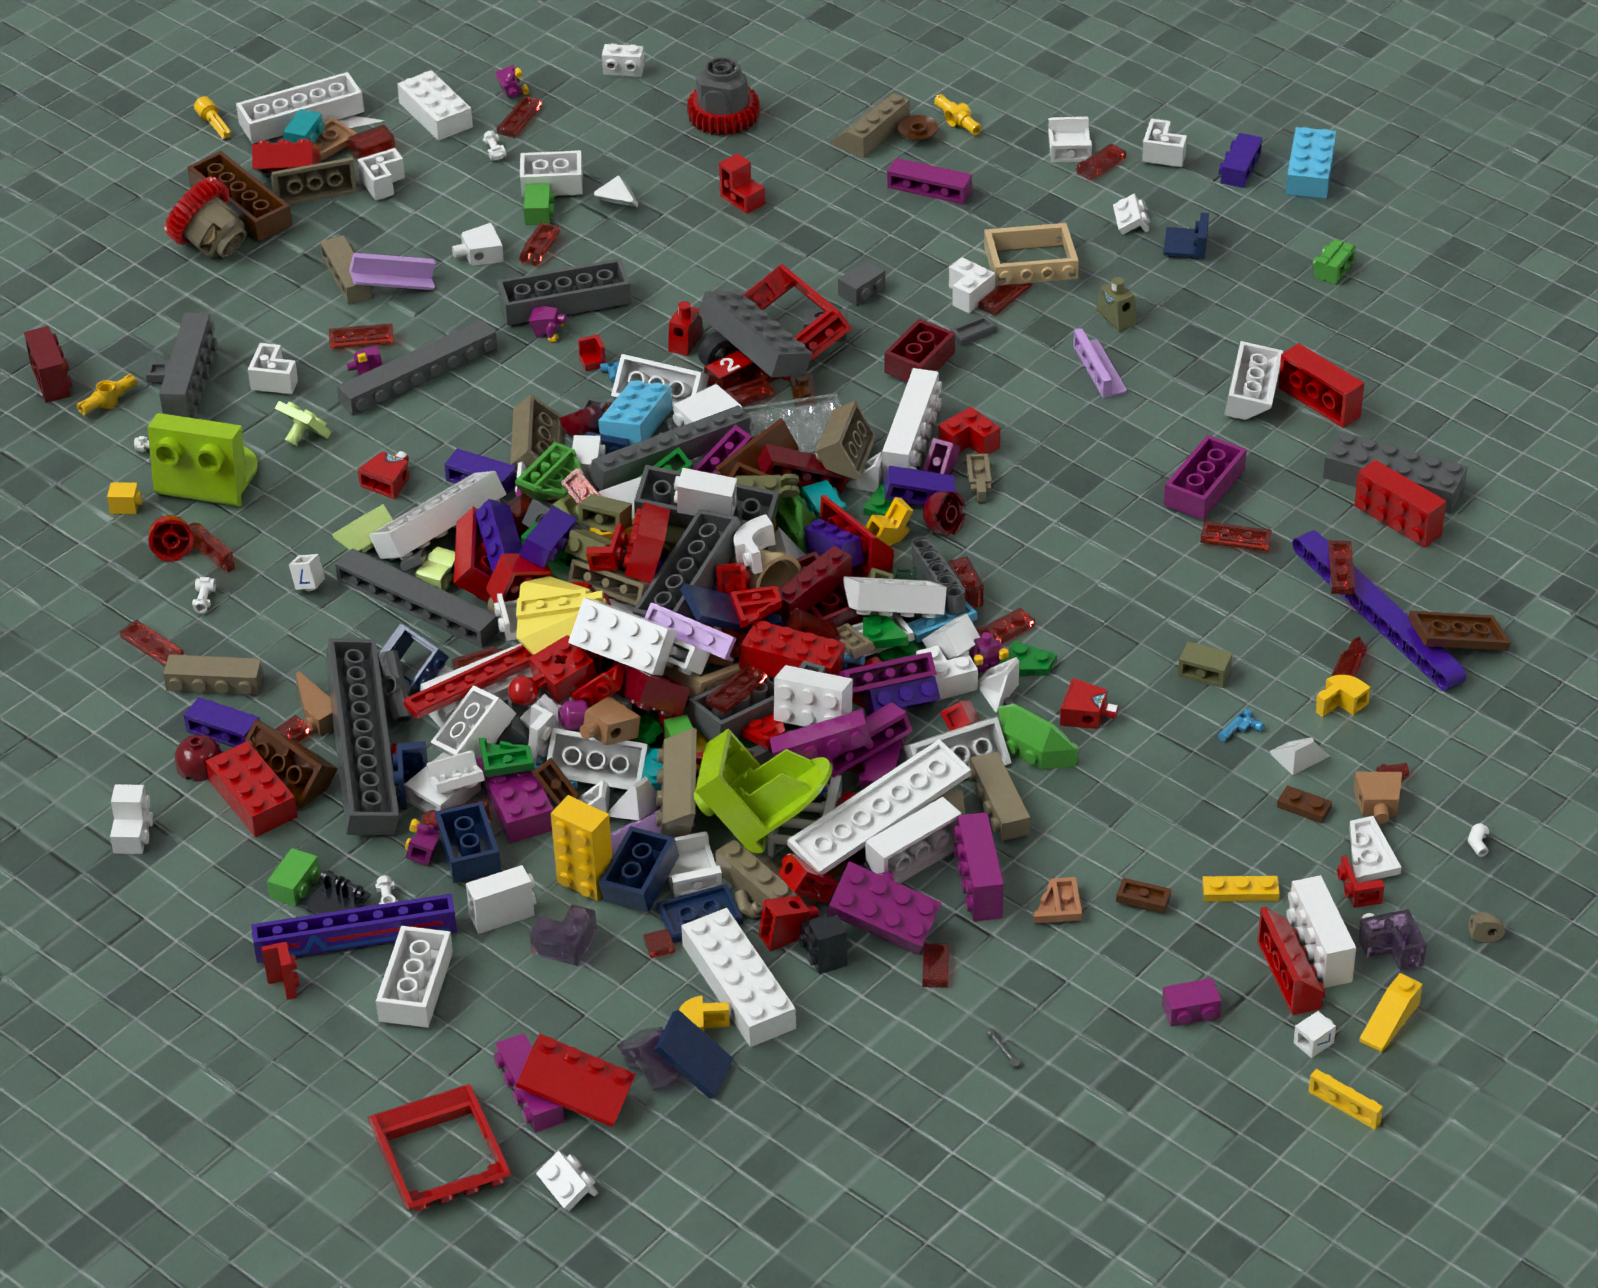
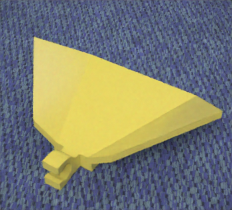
M551 576L523 582L520 585V597L517 598V640L534 655L564 636L568 635L570 637L583 598L595 599L606 604V599L603 598V591L591 593L588 588Z

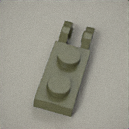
M784 474L782 476H735L737 484L779 492V499L795 497L800 493L798 486H790L799 482V477L795 474Z

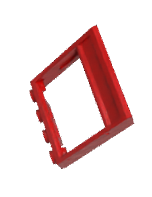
M780 264L743 295L755 302L758 308L765 310L787 291L795 287L825 313L794 336L796 340L805 344V347L812 352L811 361L851 330L852 327L838 309L787 267ZM789 376V377H782V378H783L784 380H788V379L790 378V376Z
M470 1084L367 1116L406 1209L413 1208V1211L417 1212L429 1208L428 1202L438 1199L439 1204L455 1199L454 1194L464 1191L465 1195L480 1191V1185L489 1183L490 1187L505 1182L504 1177L511 1175ZM473 1113L495 1163L488 1165L486 1171L419 1193L418 1189L408 1192L388 1141Z

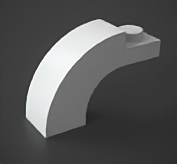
M766 514L746 522L734 535L737 563H744L746 567L749 566L754 574L763 572L760 550L776 545L773 524Z

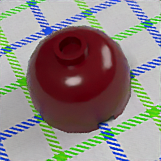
M598 403L563 416L559 420L564 432L569 437L574 438V435L585 436L587 432H598V420L602 417L603 412Z
M938 491L929 496L923 507V519L927 528L938 535L949 536L951 533L953 535L957 534L963 526L966 515L962 513V506H965L962 496L952 491Z
M197 734L183 739L175 752L177 773L186 780V776L194 778V781L198 782L209 780L205 761L222 753L219 744L206 735Z

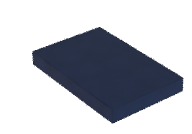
M686 583L680 588L697 622L748 634L753 624L741 628L730 599L731 595Z
M727 883L656 903V909L672 944L682 941L681 925L725 908L729 910L738 925L744 924L743 916Z
M679 1009L672 1013L654 1049L709 1099L716 1096L733 1060L725 1050Z

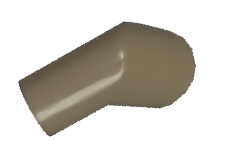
M739 890L735 893L737 906L741 914L753 919L762 916L763 904L761 902L759 904L757 901L750 903L746 890Z

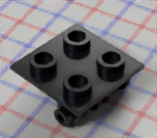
M331 870L321 873L320 879L322 884L301 904V907L315 914L359 908L371 896V893L363 890L361 885H355L349 879H345L343 876L338 877Z

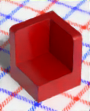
M598 334L578 339L579 360L585 371L599 369L600 364L606 363L605 347Z
M970 700L960 701L940 712L949 731L980 721Z

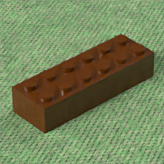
M222 151L187 167L190 187H193L194 184L197 185L204 178L215 177L229 189L228 205L240 215L238 218L245 223L244 230L258 242L292 226L290 205Z

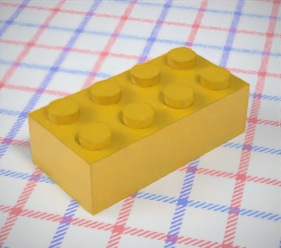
M568 795L551 812L557 882L564 887L579 892L585 897L598 901L603 896L599 881L613 858L609 814Z

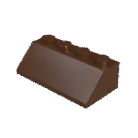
M780 418L715 467V474L728 477L737 461L760 471L757 459L765 444L798 450L799 447L786 423Z

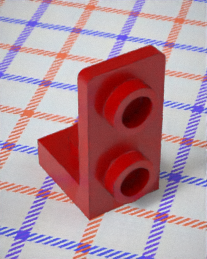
M622 524L616 525L609 547H587L586 557L590 571L618 569L619 563L624 557V546L628 545V534L624 532Z
M1341 856L1340 866H1337V876L1340 881L1343 880L1345 896L1347 899L1350 898L1353 908L1382 904L1385 887L1382 879L1357 883L1347 856Z

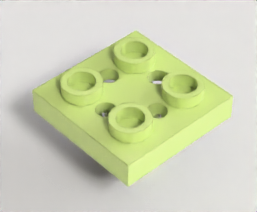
M278 401L275 409L294 422L284 440L297 446L305 430H310L324 438H329L332 431L325 427L327 423L317 418L314 413L306 409L303 411L299 406L291 402L285 404Z

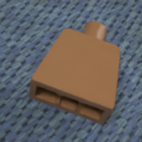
M609 696L585 711L584 725L580 727V734L584 739L593 737L604 745L638 737L641 716Z
M1355 772L1353 791L1363 816H1373L1377 823L1384 824L1389 821V817L1397 815L1402 772Z

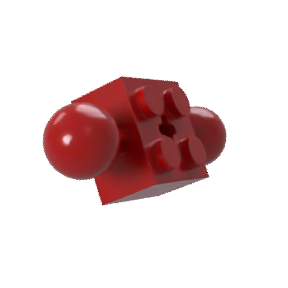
M566 635L528 658L533 678L519 676L512 680L508 687L509 698L518 706H529L536 701L539 689L543 687L558 703H561L571 697L574 691L597 677L594 661L591 658L606 659L607 657L568 643L570 637Z

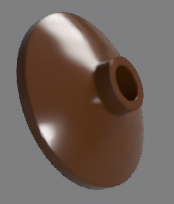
M912 115L899 122L898 131L903 137L910 140H926L937 133L938 124L931 117Z

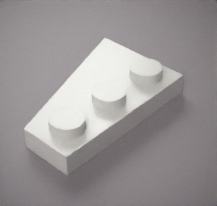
M1370 816L1350 821L1352 865L1357 883L1401 874V865L1375 818Z

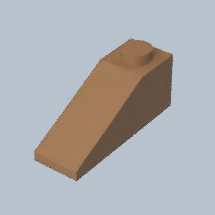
M298 671L295 673L305 717V725L310 731H315L321 737L334 729L331 699Z

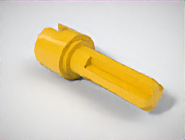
M207 96L198 98L194 103V110L202 120L209 121L222 139H229L231 137V130L218 115L219 111L214 102Z

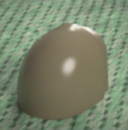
M1477 912L1476 915H1470L1469 931L1473 940L1491 943L1499 941L1504 936L1505 928L1501 920L1495 915L1486 912Z

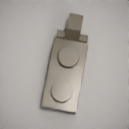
M988 454L966 455L969 489H971V492H976L977 502H986V491H991L992 488Z

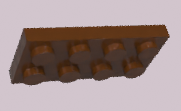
M1410 611L1408 620L1423 644L1428 647L1508 651L1511 642L1493 615Z

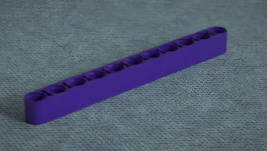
M1312 530L1293 539L1292 546L1295 553L1442 691H1446L1466 681V673L1461 664L1442 647L1432 648L1425 646L1408 620V615L1317 531Z

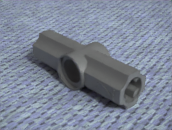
M384 651L378 654L383 695H386L392 723H405L413 717L403 705V699L407 698L410 692V683L403 677L398 651Z

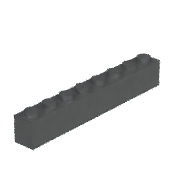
M482 319L338 385L339 403L352 416L497 349L496 331Z
M737 405L592 459L590 481L601 491L636 479L643 474L645 465L654 466L678 447L689 460L705 455L735 425L749 434L751 416Z
M352 548L335 563L337 581L480 648H483L499 633L498 619L494 613L428 584L419 578L413 577L400 569L374 559L365 553Z

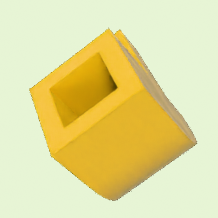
M895 497L886 515H871L866 528L888 546L901 541L909 533L910 529L906 524L914 510L902 498Z
M1349 675L1329 677L1326 679L1325 690H1322L1317 695L1316 713L1324 717L1340 706L1351 715H1354L1369 704L1371 687L1358 678Z
M697 996L687 1000L679 1008L703 1032L704 1028L730 1027L729 1002L703 1003V996Z

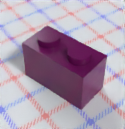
M1213 978L1163 987L1162 1006L1170 1026L1186 1025L1188 1023L1220 1018L1222 1000Z

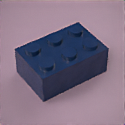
M482 801L435 812L438 837L453 883L502 872L500 852Z
M630 826L599 881L604 901L649 913L680 856L675 838Z

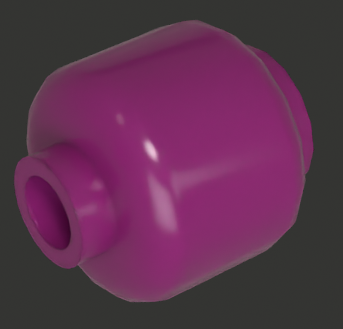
M585 700L564 702L562 707L558 708L559 726L568 731H580V727L584 725L585 711L589 708Z

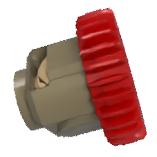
M215 177L204 178L197 185L194 184L190 190L188 189L187 193L182 195L180 200H177V204L173 206V210L169 212V216L164 223L165 233L179 245L192 243L208 258H217L219 255L222 258L230 256L241 246L247 234L244 230L245 223L238 218L240 215L228 205L229 189Z

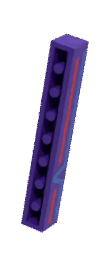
M452 893L251 924L257 963L264 962L261 949L263 946L287 942L289 955L299 957L396 942L401 926L450 931L451 933L457 932Z

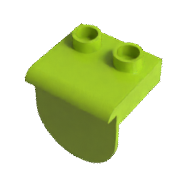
M157 413L147 426L154 493L241 507V494L258 469L255 454L243 446L242 425Z
M728 728L705 745L694 799L705 815L712 816L716 814L747 850L752 853H763L767 834L792 819L818 796L827 784L833 767L827 758L818 757L810 760L787 749L761 766Z

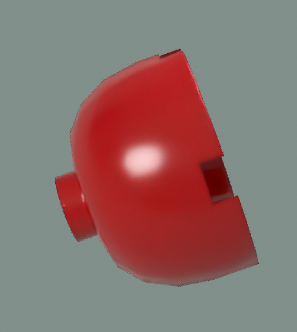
M174 515L162 516L156 519L150 526L148 532L149 548L160 560L167 562L178 561L182 559V556L191 551L194 544L193 532L189 524L181 517Z

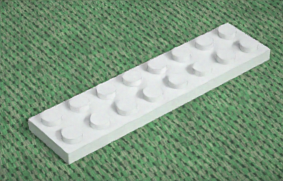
M939 739L788 839V846L817 873L823 875L864 848L865 841L869 840L872 836L881 833L891 825L919 811L971 776V769Z

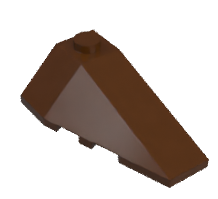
M255 719L245 738V741H248L295 796L296 805L299 808H303L326 791L338 770L337 767L323 757L258 719Z

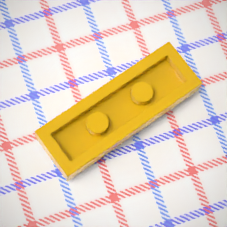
M1203 876L1202 878L1204 901H1279L1278 876Z
M1315 1069L1310 1075L1309 1093L1374 1130L1381 1124L1383 1106L1379 1105L1376 1101L1365 1097L1352 1087L1342 1084L1318 1069Z

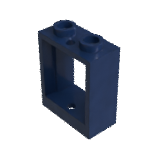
M400 623L379 654L384 651L395 650L398 651L399 659L401 660L414 640L430 650L432 654L413 680L403 675L404 679L409 681L410 687L420 692L421 684L434 679L445 666L449 656Z

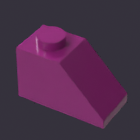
M933 438L923 471L950 475L955 468L961 446Z

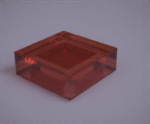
M668 929L643 934L650 958L675 952V946Z

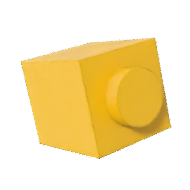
M110 483L107 495L110 514H137L138 507L143 502L142 492H139L137 483Z

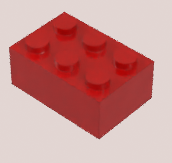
M299 139L298 143H290V140H278L276 144L270 143V141H258V144H252V169L261 174H272L275 171L321 163L320 147L314 144V142H310V139Z

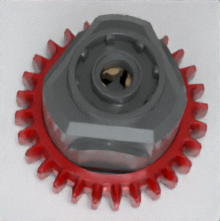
M716 57L710 59L705 64V69L696 74V89L688 98L687 114L689 121L692 122V126H696L698 130L702 129L704 133L709 131L710 134L717 133L718 136L720 133H725V135L732 133L734 135L736 131L741 133L742 129L748 130L749 126L752 127L757 122L760 114V102L758 94L748 86L746 75L742 72L740 64L729 57Z

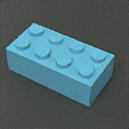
M1296 127L1287 174L1286 195L1327 199L1335 150L1336 131Z
M640 380L630 381L598 420L600 434L629 439V446L649 439L673 409L671 385H663L659 382L643 383Z

